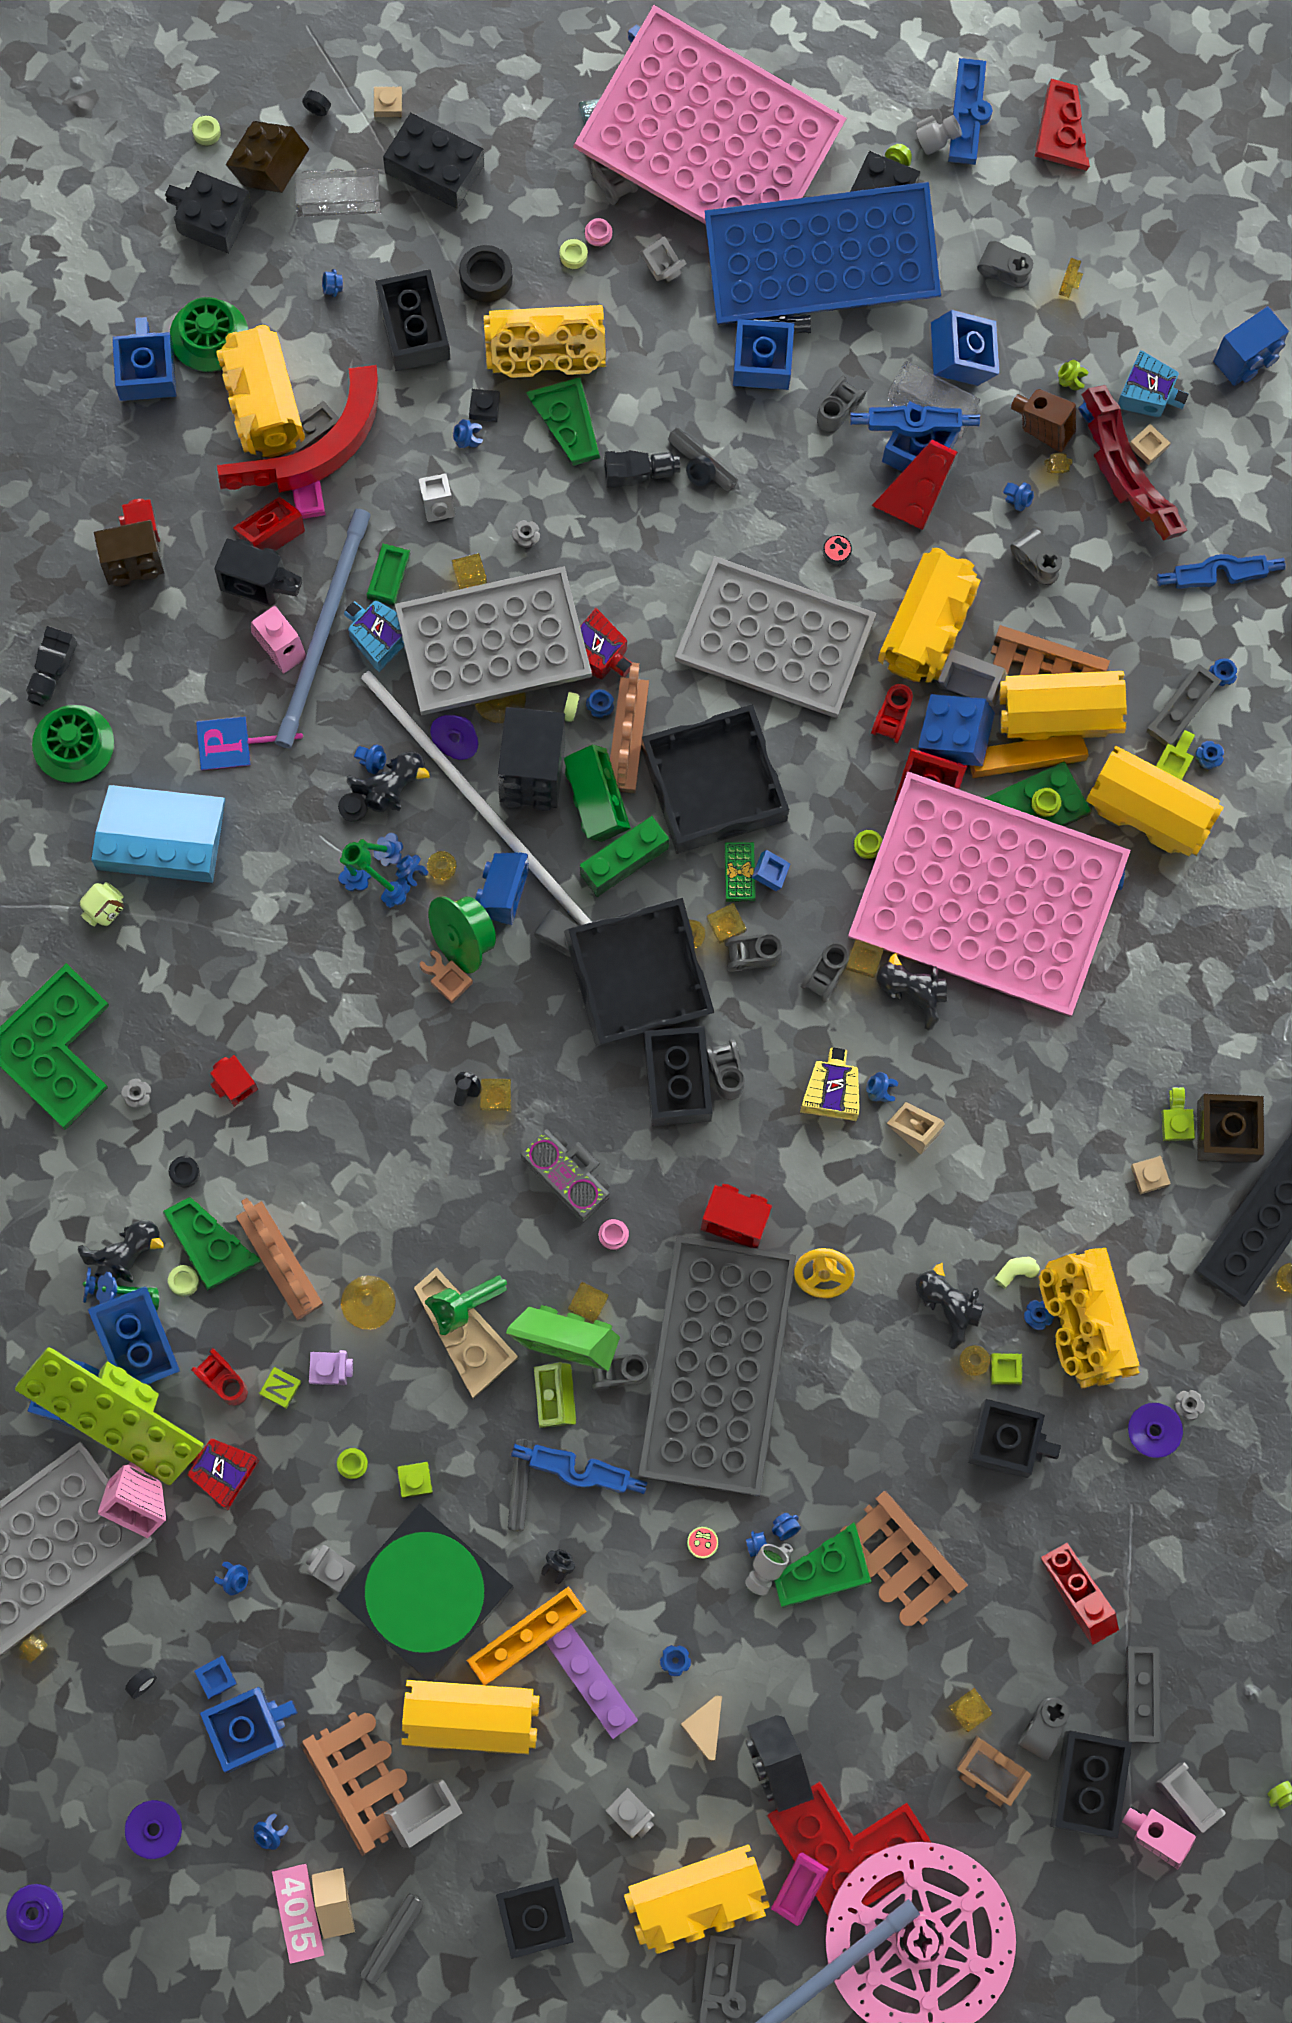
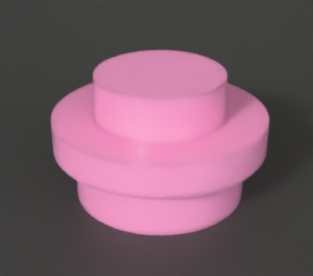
M593 219L585 227V238L593 246H604L612 239V227L604 219Z
M616 1219L604 1222L598 1233L600 1243L610 1250L622 1248L627 1243L629 1236L626 1225Z

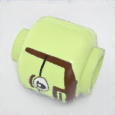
M108 882L104 884L96 883L80 900L81 909L84 911L81 916L94 927L97 923L102 926H108L124 909L122 901L124 896Z

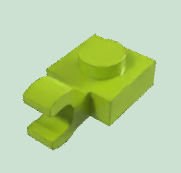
M1184 730L1176 747L1167 744L1156 767L1182 780L1194 756L1186 752L1195 735Z
M1184 1087L1172 1088L1169 1091L1170 1109L1161 1112L1163 1141L1194 1140L1193 1109H1184L1185 1089Z

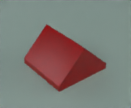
M281 497L276 498L233 527L237 536L249 542L252 547L261 550L269 548L277 551L305 532L300 511Z
M911 748L894 801L897 802L907 772L960 789L967 766Z

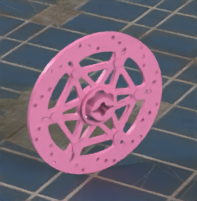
M909 1842L894 1845L873 1854L849 1874L832 1902L825 1934L828 1964L840 1956L844 1948L846 1950L850 1948V1930L853 1923L856 1922L863 1925L866 1935L878 1926L875 1924L877 1918L886 1919L889 1914L882 1912V1909L901 1894L905 1895L904 1902L908 1899L912 1902V1891L916 1889L923 1910L919 1911L921 1915L914 1919L906 1929L903 1928L887 1939L891 1942V1946L879 1960L875 1959L874 1950L868 1954L869 1969L864 1973L857 1974L855 1967L852 1966L839 1979H836L834 1982L837 1989L849 2006L868 2023H975L997 2002L1005 1989L1014 1964L1016 1951L1015 1925L1009 1903L1002 1889L991 1874L968 1855L945 1845L929 1842ZM911 1859L913 1860V1869H910L909 1865ZM927 1867L948 1872L962 1880L968 1886V1891L959 1897L923 1881L922 1869ZM894 1872H903L904 1883L872 1908L862 1904L861 1901L865 1894L878 1881ZM983 1891V1894L976 1898V1894ZM925 1892H933L949 1899L951 1903L935 1912H931ZM852 1907L856 1909L857 1912L852 1913L848 1911V1908ZM979 1907H984L991 1930V1951L988 1958L977 1955L972 1913ZM959 1908L961 1912L948 1927H945L940 1918ZM926 1919L934 1922L932 1925L941 1934V1944H939L937 1934L926 1924ZM963 1921H966L968 1949H965L950 1938V1935ZM920 1930L928 1938L927 1941L923 1942L921 1949L914 1943V1940L919 1939ZM900 1937H903L904 1946L915 1956L916 1962L908 1959L909 1955L900 1947ZM948 1947H952L967 1958L966 1961L960 1962L945 1958ZM893 1954H896L901 1960V1964L882 1973L881 1968ZM939 1964L959 1969L958 1973L940 1987H937ZM988 1967L992 1969L993 1973L986 1972L985 1968ZM910 1968L916 1989L911 1990L891 1981L890 1978ZM930 1969L929 1991H924L919 1970ZM969 1973L979 1976L980 1981L977 1986L963 2000L948 2009L939 2010L938 1998ZM861 1984H866L861 1990L857 1989ZM879 1985H885L918 2000L919 2012L913 2014L893 2009L873 1996L872 1992ZM929 2012L932 2013V2021H931V2022L928 2021V2013H929Z

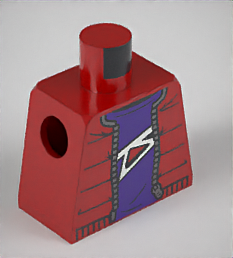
M595 608L580 626L592 675L603 679L612 669L622 677H625L630 672V666H632V662L623 656L627 651V640Z
M211 1438L205 1448L191 1462L193 1467L189 1471L188 1476L228 1511L260 1460L253 1454Z

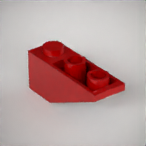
M1068 1543L1041 1557L1042 1563L1074 1619L1092 1645L1119 1631L1116 1612Z

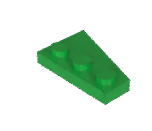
M580 377L526 392L528 398L573 466L601 458Z
M191 1197L163 1211L165 1219L207 1291L261 1263V1259L256 1254L251 1253L244 1247L239 1239L227 1232L217 1223L214 1217Z
M855 1522L833 1538L822 1543L820 1547L808 1555L801 1557L786 1567L782 1575L777 1580H774L782 1608L872 1584Z

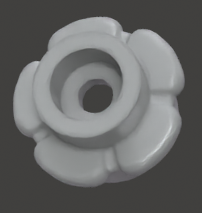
M519 521L515 525L516 528L512 530L513 540L524 548L532 547L540 539L539 527L533 521ZM525 531L529 532L528 535H524L523 533Z
M132 1079L128 1082V1085L123 1086L121 1096L125 1099L127 1106L132 1108L142 1107L150 1100L151 1088L148 1083L141 1082L140 1079ZM134 1091H139V1095L135 1096L133 1094Z
M1182 1391L1176 1396L1174 1408L1179 1416L1184 1417L1186 1420H1194L1198 1417V1414L1203 1413L1205 1404L1197 1391ZM1187 1402H1191L1192 1407H1188Z

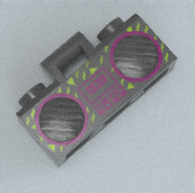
M545 1130L521 1152V1160L584 1223L609 1200L610 1193L607 1191L610 1188L609 1185L598 1174L595 1177L591 1175L600 1163L579 1142L568 1151L565 1148L568 1145L567 1142L557 1132L552 1135L548 1130ZM574 1156L586 1166L583 1171L572 1160Z

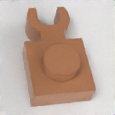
M432 950L430 955L436 960L435 965L427 966L421 961L419 963L420 968L425 974L435 976L431 980V985L453 1003L473 984V980L452 960L444 966L440 954Z

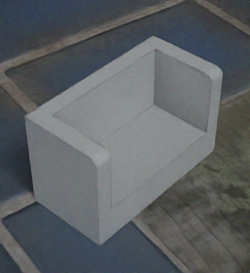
M951 649L938 682L943 689L965 697L986 699L990 706L995 707L999 699L1000 681H1005L1008 674L1005 668Z
M1178 1763L1155 1784L1195 1834H1202L1226 1813L1222 1808H1217L1192 1778L1187 1771L1189 1767L1186 1763Z
M434 1780L383 1813L401 1847L410 1848L462 1814V1811L445 1781Z

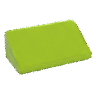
M558 1362L534 1367L539 1428L576 1424L571 1365Z

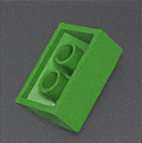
M541 1305L540 1310L528 1307L507 1329L506 1334L529 1350L608 1372L620 1340V1336L611 1330L612 1325L599 1320H595L594 1324L584 1322V1317L573 1313H568L567 1317L557 1314V1310Z

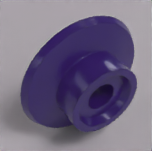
M444 715L433 721L430 729L431 738L443 754L458 760H465L475 755L479 745L478 736L473 724L468 719L462 716Z
M1148 1403L1139 1407L1132 1414L1128 1424V1434L1131 1443L1140 1453L1148 1457L1161 1458L1170 1455L1178 1448L1183 1437V1426L1177 1413L1167 1405ZM1151 1426L1158 1428V1436L1151 1435L1149 1431Z
M151 1800L139 1804L131 1811L125 1823V1838L128 1846L134 1853L146 1859H158L168 1855L175 1849L181 1838L182 1824L180 1817L172 1806L163 1801ZM154 1823L160 1828L156 1836H152L149 1833V1827Z
M30 1884L20 1888L11 1897L6 1909V1921L10 1931L16 1938L27 1943H39L49 1939L57 1932L63 1919V1905L59 1896L50 1887L42 1884ZM32 1907L38 1910V1917L35 1920L30 1919L28 1916V1912Z

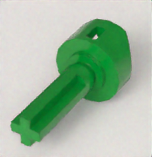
M497 1275L460 1295L455 1290L446 1288L428 1297L425 1300V1304L435 1316L440 1334L447 1335L465 1326L468 1322V1311L506 1292L507 1288L505 1285H507V1281L505 1279L502 1280L501 1276Z

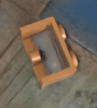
M976 1736L972 1745L956 1767L957 1770L962 1772L959 1776L962 1781L972 1788H975L977 1784L988 1791L985 1797L1000 1807L1003 1803L1011 1806L1031 1776L1027 1770L978 1736Z

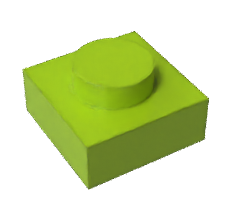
M428 1462L397 1467L402 1499L433 1494Z

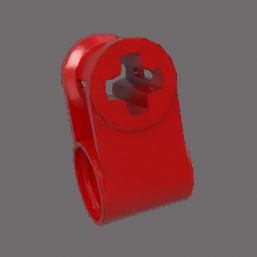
M896 684L888 690L882 708L875 719L871 731L872 735L878 733L894 739V743H899L913 699L912 691L908 686ZM901 696L906 700V703L904 705H896L892 702L891 698Z
M212 1348L209 1351L210 1355L198 1367H193L191 1371L225 1403L232 1406L240 1405L247 1398L248 1388L229 1363ZM230 1383H238L240 1385L239 1392L231 1397L226 1396V1387Z

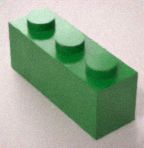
M592 744L564 757L566 765L565 775L572 785L574 792L573 802L577 809H579L582 819L581 828L587 838L603 842L631 829L607 749Z
M651 816L581 863L580 876L595 896L599 897L668 850L669 837L654 817Z

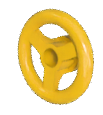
M826 1248L814 1249L805 1253L798 1259L794 1268V1277L798 1286L807 1294L818 1298H833L843 1294L851 1287L855 1276L854 1267L844 1254ZM813 1260V1275L805 1280L803 1269L809 1261ZM837 1261L844 1267L845 1274L837 1269ZM830 1280L841 1283L832 1289L815 1288L820 1282H828Z

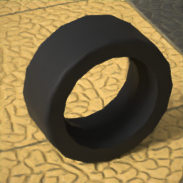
M480 245L470 249L464 254L460 262L459 276L463 291L470 298L479 302H493L501 299L508 293L512 285L513 272L509 256L502 249L493 245ZM483 261L493 262L501 267L503 272L502 278L494 285L480 286L473 283L469 276L471 267Z

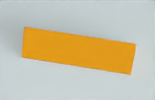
M1080 735L1050 737L1048 740H1028L989 746L986 750L983 766L970 765L972 778L1050 767L1064 761L1066 764L1083 762L1087 760L1089 754L1085 741Z
M568 1586L466 1661L482 1684L486 1686L587 1611Z

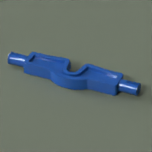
M906 406L870 407L868 413L851 412L850 425H868L870 431H897L909 437H922L932 432H960L962 426H980V414H962L960 408L925 406L921 409L919 422H913L910 419L909 409Z
M1220 554L1207 558L1203 563L1176 566L1172 573L1157 574L1158 586L1175 584L1177 589L1212 587L1217 582V569H1223L1228 582L1235 584L1251 579L1265 578L1269 571L1285 570V559L1267 560L1265 555L1237 558L1232 555Z
M514 1444L511 1457L529 1461V1467L556 1474L564 1483L576 1488L598 1486L619 1493H624L626 1489L642 1494L646 1491L647 1481L631 1478L629 1471L611 1466L597 1459L588 1460L584 1473L577 1474L574 1470L576 1455L573 1452L551 1449L540 1445H535L533 1449Z

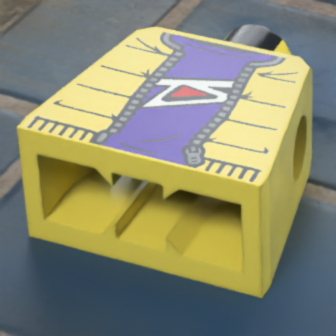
M830 1048L828 1062L816 1061L800 1112L857 1121L859 1115L858 1068L846 1065L847 1050Z

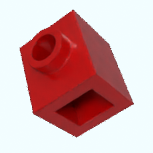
M134 499L128 504H123L124 515L119 516L120 525L151 520L157 541L160 542L151 500Z
M235 1055L229 1059L228 1057L220 1059L214 1064V1070L210 1072L214 1080L210 1084L220 1098L226 1096L234 1107L258 1090L255 1081Z

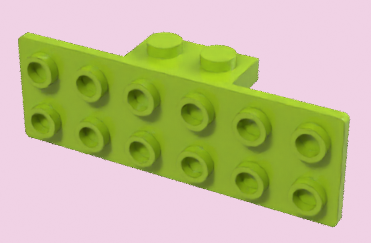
M48 1347L15 1387V1390L167 1485H171L204 1446L202 1442L153 1412L159 1393L154 1391L149 1385L141 1383L127 1374L122 1368L116 1367L108 1361L100 1369L97 1377Z

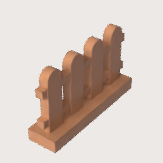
M1002 625L999 626L994 640L1000 643L999 647L993 645L990 654L996 655L993 664L1005 668L1007 674L1012 661L1023 664L1020 675H1038L1039 670L1049 672L1050 674L1077 673L1070 670L1071 666L1082 669L1081 673L1107 672L1110 660ZM1016 649L1026 651V656L1015 653ZM1043 658L1054 660V664L1043 662Z
M632 663L629 678L620 677L610 762L619 791L627 793L636 792L641 739L643 736L649 680L639 679V663Z
M248 1198L242 1200L241 1203L245 1211L237 1215L236 1218L297 1321L323 1306V1302L263 1202L261 1201L253 1206Z
M885 1490L876 1498L879 1505L873 1509L869 1504L864 1509L867 1515L856 1524L870 1578L878 1574L885 1582L879 1589L881 1600L892 1602L898 1597L906 1606L899 1614V1619L903 1625L912 1626L917 1621L924 1625L928 1621L925 1617L926 1613L941 1600L947 1604L952 1600L948 1594L953 1589L959 1594L968 1584ZM891 1518L900 1527L895 1532L887 1525ZM844 1526L840 1531L845 1530L847 1526ZM881 1529L888 1538L870 1553L863 1543ZM911 1542L920 1549L916 1556L907 1548ZM901 1552L909 1562L891 1577L883 1567ZM933 1565L941 1573V1576L936 1580L928 1572V1569ZM922 1576L929 1586L914 1600H911L904 1591Z
M353 1712L347 1716L350 1720L347 1724L331 1733L326 1728L320 1731L321 1739L316 1740L314 1735L303 1740L300 1746L360 1854L364 1856L376 1847L374 1844L375 1840L379 1839L381 1844L388 1841L387 1833L392 1831L383 1813L376 1816L371 1806L390 1794L396 1804L405 1800L399 1789L406 1784L407 1774L399 1768L389 1772L383 1761L390 1757L392 1753L391 1745L386 1741H379L373 1744L368 1736V1733L372 1732L376 1726L375 1717L369 1713H364L358 1717L356 1712ZM360 1739L365 1750L345 1761L340 1750ZM331 1755L338 1765L333 1769L327 1760V1757ZM376 1766L381 1777L361 1789L355 1778ZM346 1783H348L353 1792L350 1796H347L342 1787ZM361 1811L365 1813L369 1821L366 1824H363L358 1816V1813Z

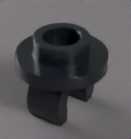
M561 1549L549 1551L546 1555L547 1563L542 1568L541 1574L545 1576L549 1569L557 1570L558 1578L555 1583L557 1585L560 1584L566 1575L572 1573L575 1569L572 1556Z

